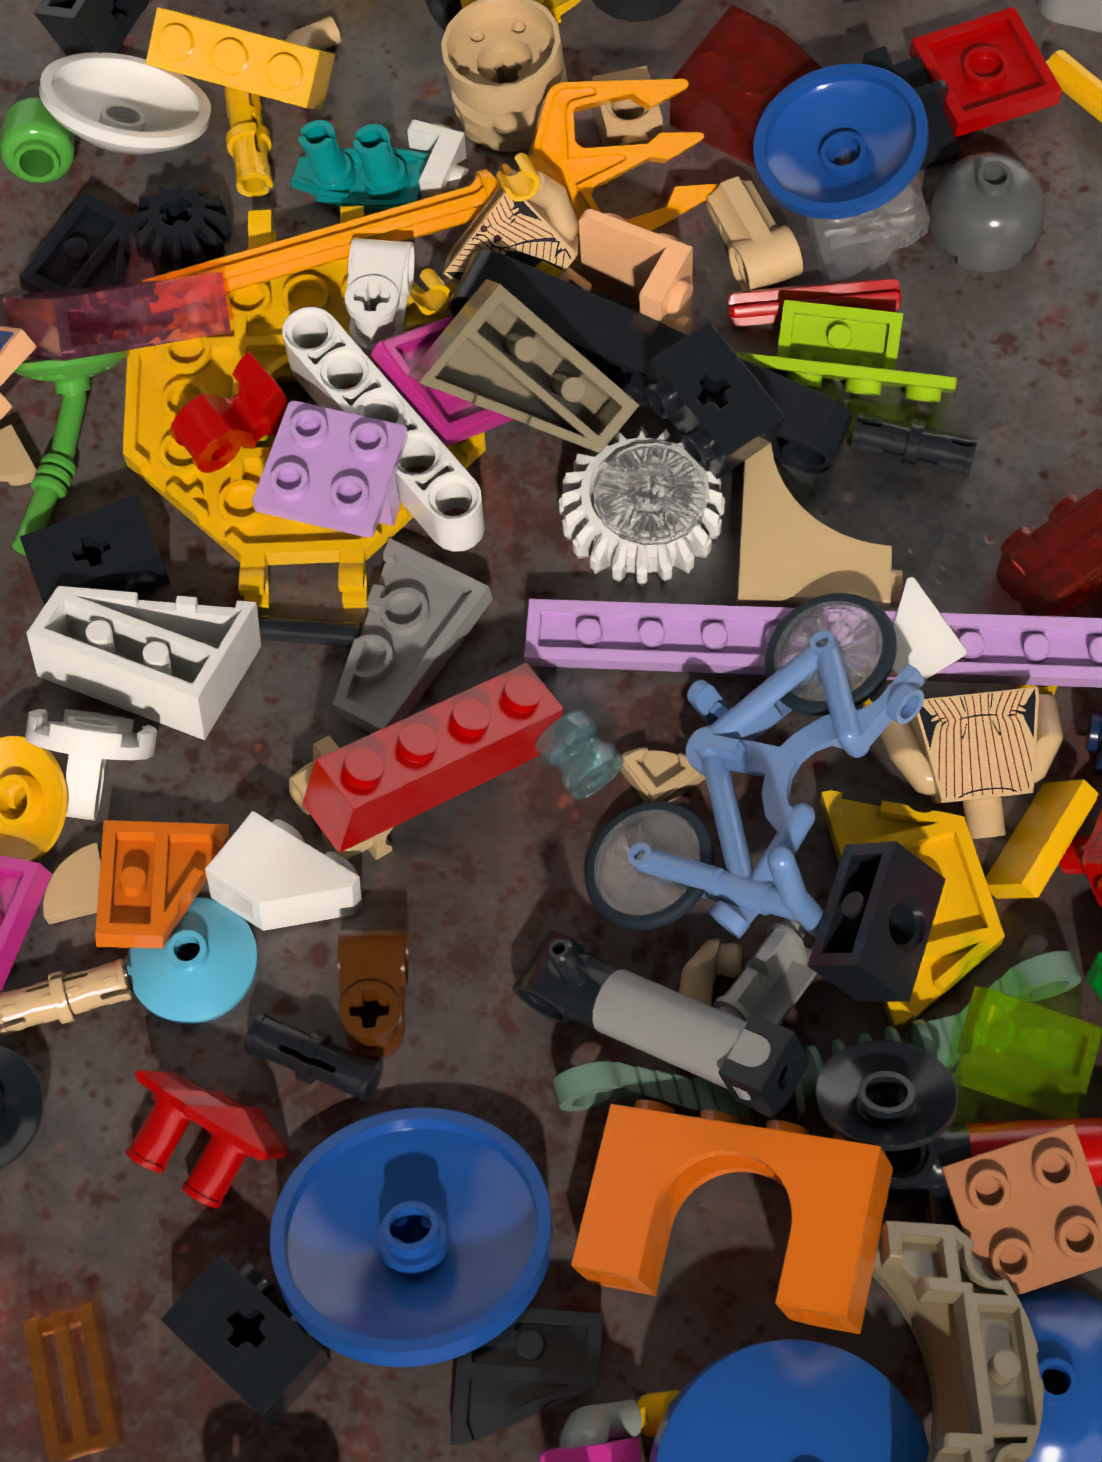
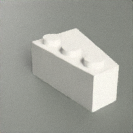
M64 586L56 588L26 633L38 677L203 740L207 738L262 646L257 602L237 601L236 607L231 608L198 605L197 597L177 596L176 603L145 601L138 599L137 592Z

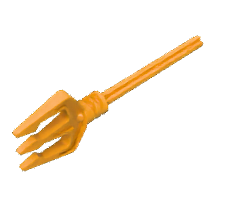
M687 80L562 82L554 85L549 90L541 106L528 158L535 170L541 171L565 187L578 223L586 209L601 212L592 198V191L647 161L665 164L698 144L704 138V134L701 132L659 133L648 144L583 148L575 141L574 113L626 99L632 100L648 111L685 91L689 85ZM505 163L500 165L499 171L508 176L512 169ZM483 169L476 171L474 181L467 187L142 280L152 314L349 258L353 238L404 242L473 222L501 184L498 178H495L491 172ZM719 185L676 186L671 190L664 208L626 221L653 232L705 202L707 196L712 194ZM578 228L577 236H578V238H579V247H580V236H579V228Z

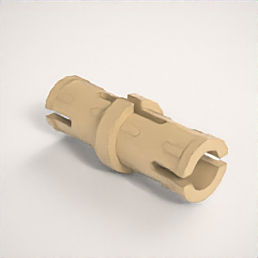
M122 958L95 968L65 975L63 970L48 974L49 980L21 989L0 993V1034L2 1036L9 1035L27 1027L58 1019L61 1024L69 1023L76 1020V1014L104 1005L133 999L127 970Z

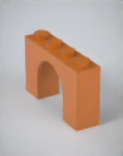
M637 1100L634 1107L611 1104L571 1266L590 1284L656 1296L674 1219L688 1196L705 1182L720 1175L734 1172L760 1174L778 1182L786 1189L792 1211L791 1231L775 1302L776 1305L791 1322L861 1334L893 1167L881 1146L851 1142L836 1132L833 1139L807 1135L808 1131L802 1126L780 1120L767 1121L765 1128L743 1125L739 1118L716 1110H702L699 1118L675 1114V1110L672 1107L651 1100Z

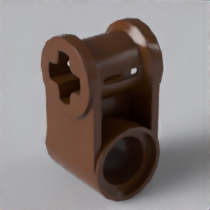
M340 929L337 946L338 980L340 986L339 1013L345 1030L347 1044L353 1052L372 1060L386 1059L399 1049L405 1034V988L408 986L409 976L407 929ZM369 1015H381L377 1017L376 1027H363L368 1024Z

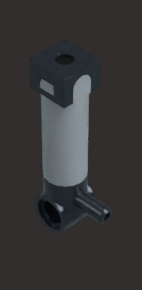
M548 931L544 935L512 987L514 994L539 1014L559 1023L567 1024L570 1020H573L726 1088L736 1103L774 1120H778L810 1063L794 1031L754 1014L751 1015L748 1022L601 960L582 943L557 931Z

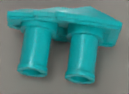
M314 120L302 127L300 132L303 136H299L298 140L306 156L299 157L290 183L292 188L315 195L318 202L338 205V210H340V207L364 206V212H380L420 199L419 179L431 153L392 147L387 129L378 124H368L361 127L354 135L357 139L353 140L354 148L339 147L333 125L328 121Z

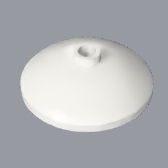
M98 52L69 55L50 63L44 69L40 78L39 95L41 101L58 123L87 142L117 153L142 155L178 149L203 135L209 126L211 116V104L208 97L193 81L182 74L146 65V59L134 56Z

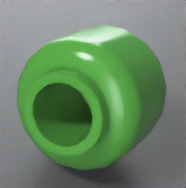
M29 97L17 101L8 108L1 126L0 153L7 169L18 178L32 183L51 182L58 180L66 174L74 161L75 134L54 119L43 105L41 98Z

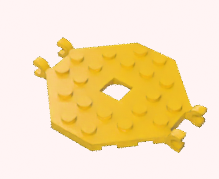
M364 206L340 207V223L365 216ZM248 211V248L246 250L276 242L277 234L276 231H273L272 211ZM349 258L178 307L171 313L173 318L171 323L151 340L144 336L128 350L123 433V456L126 464L240 562V596H244V601L257 602L258 612H270L268 565L339 562L338 587L339 592H342L343 609L368 608L366 604L368 600L366 561L388 541V538H392L413 516L400 502L401 506L394 526L378 523L372 537H363L256 512L252 500L276 435H265L258 440L256 447L253 449L242 446L235 458L226 466L211 473H203L193 464L192 456L186 448L180 446L171 437V424L182 408L201 393L229 399L238 394V381L232 373L237 363L248 351L253 354L277 384L298 382L290 369L282 328L286 318L294 311L306 307L324 309L334 317L350 336L349 324L351 316L345 304ZM413 282L412 292L416 294L426 293L424 289ZM408 296L403 333L449 317V315L443 311L435 316H427L420 311L411 297ZM312 345V346L307 347V349H308V348H315V347H318V346H320V345ZM365 353L367 357L374 363V365L381 371V369L378 367L374 359L371 357V354ZM346 385L339 389H350L356 385ZM486 431L447 447L465 469L486 451ZM424 466L415 467L408 472L422 473L429 468Z

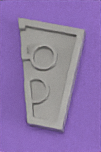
M388 538L383 553L385 564L378 585H372L366 603L369 611L361 635L353 641L332 703L339 717L371 734L407 718L493 600L489 586L391 538Z

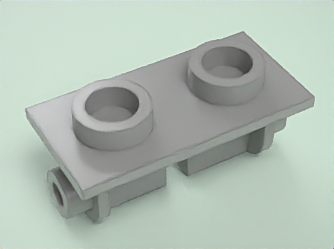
M787 918L783 919L781 923L771 924L766 932V939L725 995L719 996L713 1004L714 1008L747 1022L751 1015L754 1014L775 1024H782L817 974L807 966L812 950L806 948L802 940L805 936L804 928L798 922Z

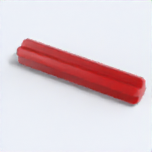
M888 277L739 291L728 294L727 314L730 325L734 327L781 323L784 300L896 312L901 304V290L898 279Z

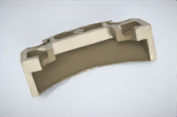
M886 1221L881 1227L872 1276L893 1299L909 1324L927 1370L932 1401V1430L926 1462H1025L1033 1453L1040 1431L1043 1414L1044 1384L1039 1373L1037 1342L1019 1298L1007 1279L996 1281L977 1257L972 1256L971 1249L974 1241L955 1225Z

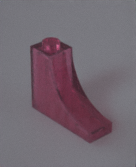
M222 272L110 286L54 289L3 297L8 327L23 329L37 346L27 357L33 359L68 361L231 332Z

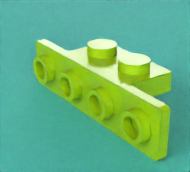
M784 300L777 357L735 352L742 359L772 372L786 374V378L813 389H821L822 379L846 381L845 392L880 396L882 386L906 388L905 399L936 403L941 401L942 393H953L956 390V377L896 370L903 313Z

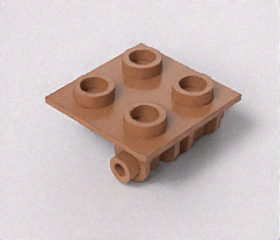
M1074 1124L941 1167L962 1232L974 1241L971 1249L972 1256L977 1257L996 1281L1007 1279L1016 1295L1102 1267V1205Z

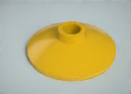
M24 736L1 737L0 855L33 862L52 848L62 831L67 813L66 782L60 765L48 749L37 747L27 742Z

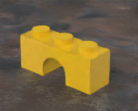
M157 7L145 64L296 106L323 110L335 54L238 29L186 13Z

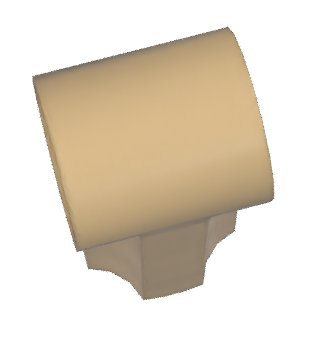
M739 176L721 182L718 188L707 196L706 210L728 247L730 267L742 291L760 290L802 274L803 260L794 234L786 225L777 226L751 180L744 181Z

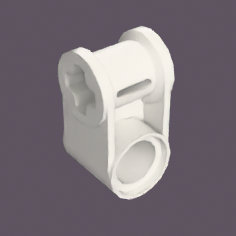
M353 238L351 242L345 304L351 316L349 324L350 337L364 353L371 354L377 342L403 333L408 296L412 292L414 280L415 250L413 242Z

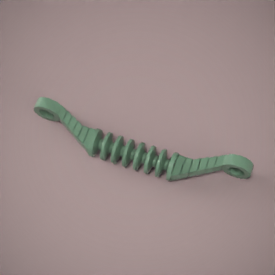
M1055 951L1022 961L1016 966L1011 967L1000 979L996 980L986 991H983L972 1003H969L960 1014L927 1022L923 1019L910 1022L909 1043L906 1044L930 1053L950 1070L964 1056V1053H967L977 1040H980L1016 1001L1032 1002L1043 1000L1076 987L1081 982V975L1073 953L1069 951ZM893 1026L884 1029V1041L904 1043ZM867 1032L858 1035V1044L872 1041ZM841 1039L832 1041L831 1057L847 1048ZM815 1045L806 1047V1055L810 1063L787 1102L796 1119L805 1117L806 1096L812 1095L816 1101V1082L822 1067L825 1065V1061ZM600 1061L568 1069L557 1075L553 1080L558 1105L563 1111L593 1109L613 1102L625 1095L635 1100L660 1102L672 1107L675 1112H682L692 1117L699 1118L702 1110L721 1111L739 1118L743 1125L752 1126V1109L736 1103L728 1089L701 1077L689 1079L658 1070L652 1071L639 1066L633 1067L621 1062ZM765 1116L767 1121L774 1120L772 1118Z

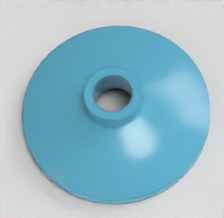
M198 897L194 899L163 949L129 948L127 955L129 982L139 1001L156 1016L179 1024L203 1023L214 1020L229 1012L248 993L255 979L258 967L256 940L245 919L213 899ZM190 943L200 946V951L194 959L182 961L177 958L181 947Z

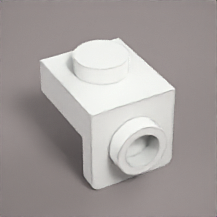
M412 120L407 130L410 150L431 153L419 179L421 200L467 187L469 169L465 133L453 130L444 124H430L419 120Z

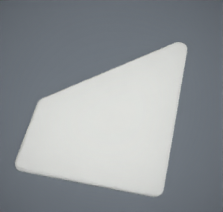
M908 578L893 626L896 633L897 651L892 669L898 676L909 663L918 669L924 680L965 656L967 651L915 578Z

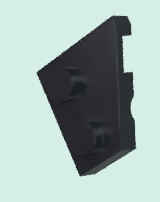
M83 192L19 275L21 288L116 342L121 335L133 239L132 219Z
M526 1308L497 1337L483 1346L457 1357L450 1445L464 1446L598 1389L604 1314Z

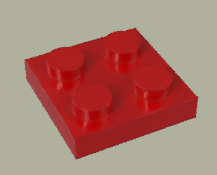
M1014 6L911 39L909 52L911 58H920L931 83L945 80L949 87L943 110L955 137L1059 103L1062 89Z

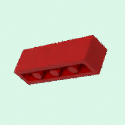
M525 663L316 759L302 804L337 852L341 853L545 754L564 708L528 663Z

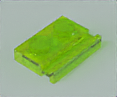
M975 986L956 1053L961 1054L956 1073L951 1074L957 1086L1057 1119L1080 1118V1113L1076 1112L1080 1093L1086 1094L1102 1037V1027L990 988Z

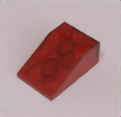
M731 4L673 76L672 79L687 80L689 85L685 91L670 98L669 124L684 132L703 133L704 138L701 141L756 169L753 153L754 137L764 111L784 88L802 76L822 69V67L779 27Z

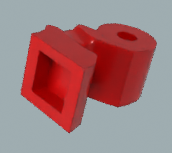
M250 351L241 358L232 373L238 381V394L229 399L201 393L182 408L171 424V437L180 446L186 448L192 456L193 464L203 473H211L223 468L235 458L242 446L253 449L256 447L258 440L265 435H276L289 402L280 386Z

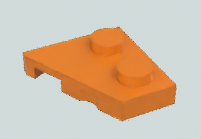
M104 820L95 931L96 947L163 949L207 880L206 867L228 842L229 824Z

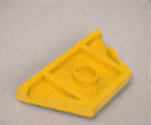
M824 791L821 792L820 805L839 864L845 845L897 841L946 879L910 1002H882L889 1025L899 1032L905 1029L910 1022L914 1021L1000 947L1005 935L964 816L935 810L922 813L911 809L908 805L882 800L881 806L842 799L843 792Z

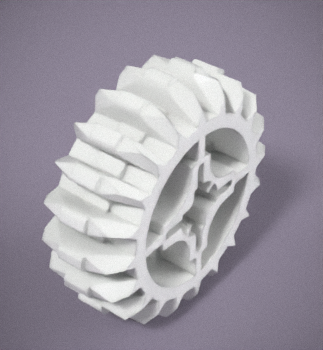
M642 425L636 432V438L626 439L618 431L612 438V445H606L601 453L591 450V456L577 453V457L573 462L574 472L566 473L562 482L564 494L559 499V513L563 516V534L567 540H573V552L577 555V559L590 557V568L593 569L595 574L610 566L612 567V578L617 584L625 578L627 573L636 574V580L641 587L647 583L648 574L657 573L667 584L672 578L673 566L689 574L694 567V556L707 558L711 551V542L713 539H717L722 528V520L720 518L724 514L725 498L720 493L721 479H716L706 465L704 467L698 466L689 457L682 442L672 445L671 435L667 429L657 439L648 438V434ZM673 487L677 488L687 499L691 507L687 515L677 510V502L670 498V491ZM598 497L608 503V510L613 513V522L609 526L597 516L593 509Z

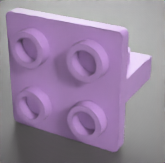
M289 402L252 500L255 511L363 537H372L378 523L394 526L401 506L395 473L408 438L406 426L303 402Z

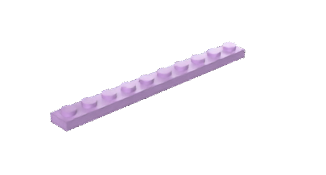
M529 599L524 659L529 666L766 675L765 655L770 638L779 623L795 608ZM828 609L809 617L798 625L786 640L780 654L779 669L809 646L811 637L815 633L826 630L833 634L839 648L849 658L852 678L868 679L881 656L883 646L882 632L878 622L862 611ZM885 611L894 626L898 611ZM940 613L965 647L967 653L925 681L1102 688V618ZM828 642L823 643L820 647L826 646ZM893 669L886 680H894L897 677Z

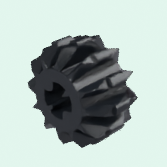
M180 178L175 188L166 190L157 183L155 198L139 197V213L131 216V228L134 238L137 240L135 245L144 263L152 262L153 268L159 275L165 274L172 269L176 271L207 262L208 260L224 257V245L231 242L230 237L232 233L229 220L226 219L225 204L220 200L219 195L211 196L210 191L203 182L188 189L187 184Z

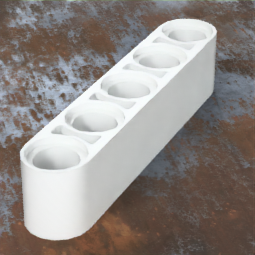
M306 307L294 311L286 318L282 328L290 369L297 381L321 407L406 426L408 438L395 473L400 502L434 542L443 549L455 552L465 551L474 547L482 539L485 531L481 489L475 479L331 314L324 309L316 307ZM312 345H320V346L315 347V348H308V349H307V347L312 346ZM346 385H356L350 389H339ZM424 466L429 468L422 473L408 472L415 467ZM456 508L467 510L459 516L444 514L446 511Z

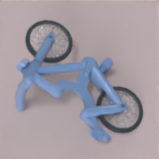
M831 593L810 599L793 609L776 627L768 643L765 655V674L767 680L731 709L716 689L706 681L698 680L692 684L687 693L688 701L708 726L699 728L689 738L686 746V758L695 771L705 776L726 870L714 866L715 851L711 834L705 823L693 811L682 805L665 801L646 802L633 806L618 814L601 830L590 848L586 861L585 884L587 893L596 910L605 919L626 929H654L679 919L702 897L717 902L709 911V914L738 939L747 931L750 923L758 914L765 916L773 914L797 921L808 934L814 937L817 936L824 911L806 890L794 856L814 823L815 811L807 803H799L792 806L790 801L792 779L800 765L811 755L831 746L844 749L848 755L854 758L866 755L870 746L892 720L899 724L910 722L918 714L924 702V693L920 688L925 683V680L919 670L908 663L877 700L860 708V705L872 697L884 684L896 658V633L890 618L880 606L860 595ZM792 710L811 716H823L794 733L780 747L754 742ZM730 771L764 777L761 794L765 817L777 833L754 870Z

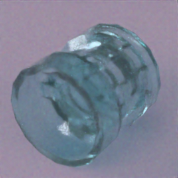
M581 709L572 711L552 723L542 733L535 745L536 752L547 766L559 769L562 773V785L573 799L577 800L587 798L606 786L618 774L624 764V759L611 743L602 742L599 739L596 723L586 711Z

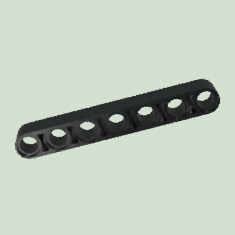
M480 249L473 253L448 303L450 312L456 317L486 279L501 284L627 395L646 405H649L645 397L643 382L651 359L688 336L683 332L518 260L486 249ZM740 358L786 416L776 439L771 443L774 460L809 475L820 476L828 474L833 468L851 424L852 415L850 410L843 403L830 396Z

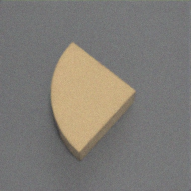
M12 424L0 429V481L9 482L13 486L32 483L37 470Z
M637 748L617 757V767L645 803L654 801L672 802L705 780V776L692 768L686 758V754L683 753L675 754L667 751Z
M97 842L71 854L53 873L46 888L43 901L44 918L49 925L97 913L101 849Z

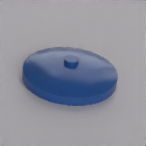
M406 1108L375 1114L354 1122L329 1136L301 1161L289 1177L277 1200L270 1230V1252L281 1294L298 1323L320 1343L341 1355L364 1363L387 1367H415L448 1361L465 1355L497 1337L524 1312L535 1297L549 1266L553 1243L552 1216L546 1186L539 1170L526 1151L508 1134L480 1118L462 1112L439 1108Z
M785 1339L760 1342L739 1348L723 1355L697 1373L682 1388L662 1419L653 1442L649 1462H926L929 1443L917 1416L901 1392L872 1365L856 1355L825 1343Z

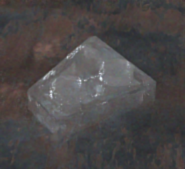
M916 175L896 197L867 213L842 219H818L805 216L824 283L845 282L866 267L873 271L889 260L895 250L908 247L927 234L930 222Z

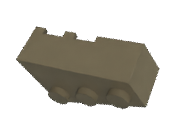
M488 279L482 283L408 374V376L421 384L446 392L598 453H601L639 407L637 402L501 284Z

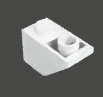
M254 811L250 813L205 869L211 898L263 931L355 915L362 906L360 876H358L356 869L349 861L334 852H327L324 855L306 844L302 835L290 824L279 819L270 822Z

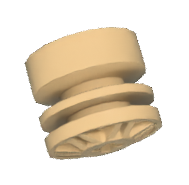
M477 0L462 8L448 23L441 41L443 62L448 84L451 88L457 122L470 140L486 149L503 152L530 149L543 100L554 85L568 82L558 22L547 7L534 0Z

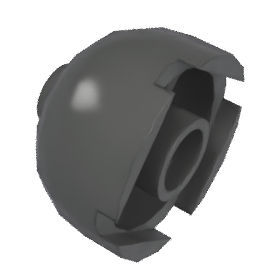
M993 152L969 155L948 168L937 183L931 197L927 229L936 249L941 253L943 247L949 254L957 257L956 265L967 270L989 273L1010 269L1021 263L1023 255L1032 248L1034 250L1040 241L1044 225L1045 196L1039 180L1022 161L1007 154Z

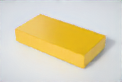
M1081 779L1042 784L985 878L990 893L996 899L1037 898L1040 896L1097 800L1099 793L1087 781Z

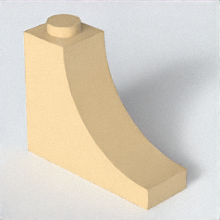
M771 443L744 461L737 606L796 608L802 603L821 595L851 593L873 601L884 611H889V607H899L902 598L903 572L902 570H891L892 546L860 541L843 535L809 514L794 499L785 486L774 461ZM833 608V609L856 610V609H852V608Z

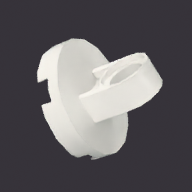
M37 709L28 712L26 741L37 747L69 754L65 778L67 788L66 817L96 821L102 797L107 759L144 760L154 756L157 730L151 725L142 726V730L138 731L137 734L132 732L134 720L125 717L65 709L64 720L59 722L48 721L49 712L47 709Z

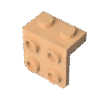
M586 209L579 219L582 277L592 284L591 288L640 307L641 315L689 335L693 325V319L691 318L693 247L682 243L672 235L666 233L657 234L630 224L619 215Z

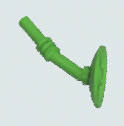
M128 348L24 360L13 372L35 380L54 382L56 394H62V402L51 451L42 457L40 466L36 471V476L32 480L31 488L34 494L12 543L13 549L18 553L26 555L20 536L47 526L57 501L65 499L67 489L70 487L72 478L75 476L76 466L73 460L87 401L86 391L91 390L90 377L104 372L129 356Z

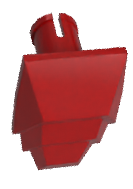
M158 1070L136 1071L134 1075L137 1077L136 1081L153 1092L151 1097L155 1103L131 1146L127 1147L125 1153L130 1159L144 1168L156 1173H164L170 1157L190 1122H195L205 1128L211 1135V1138L187 1181H184L181 1186L187 1195L198 1202L215 1209L220 1208L225 1194L247 1156L263 1161L282 1159L290 1154V1149L260 1107L244 1106L219 1090L202 1089L173 1072Z

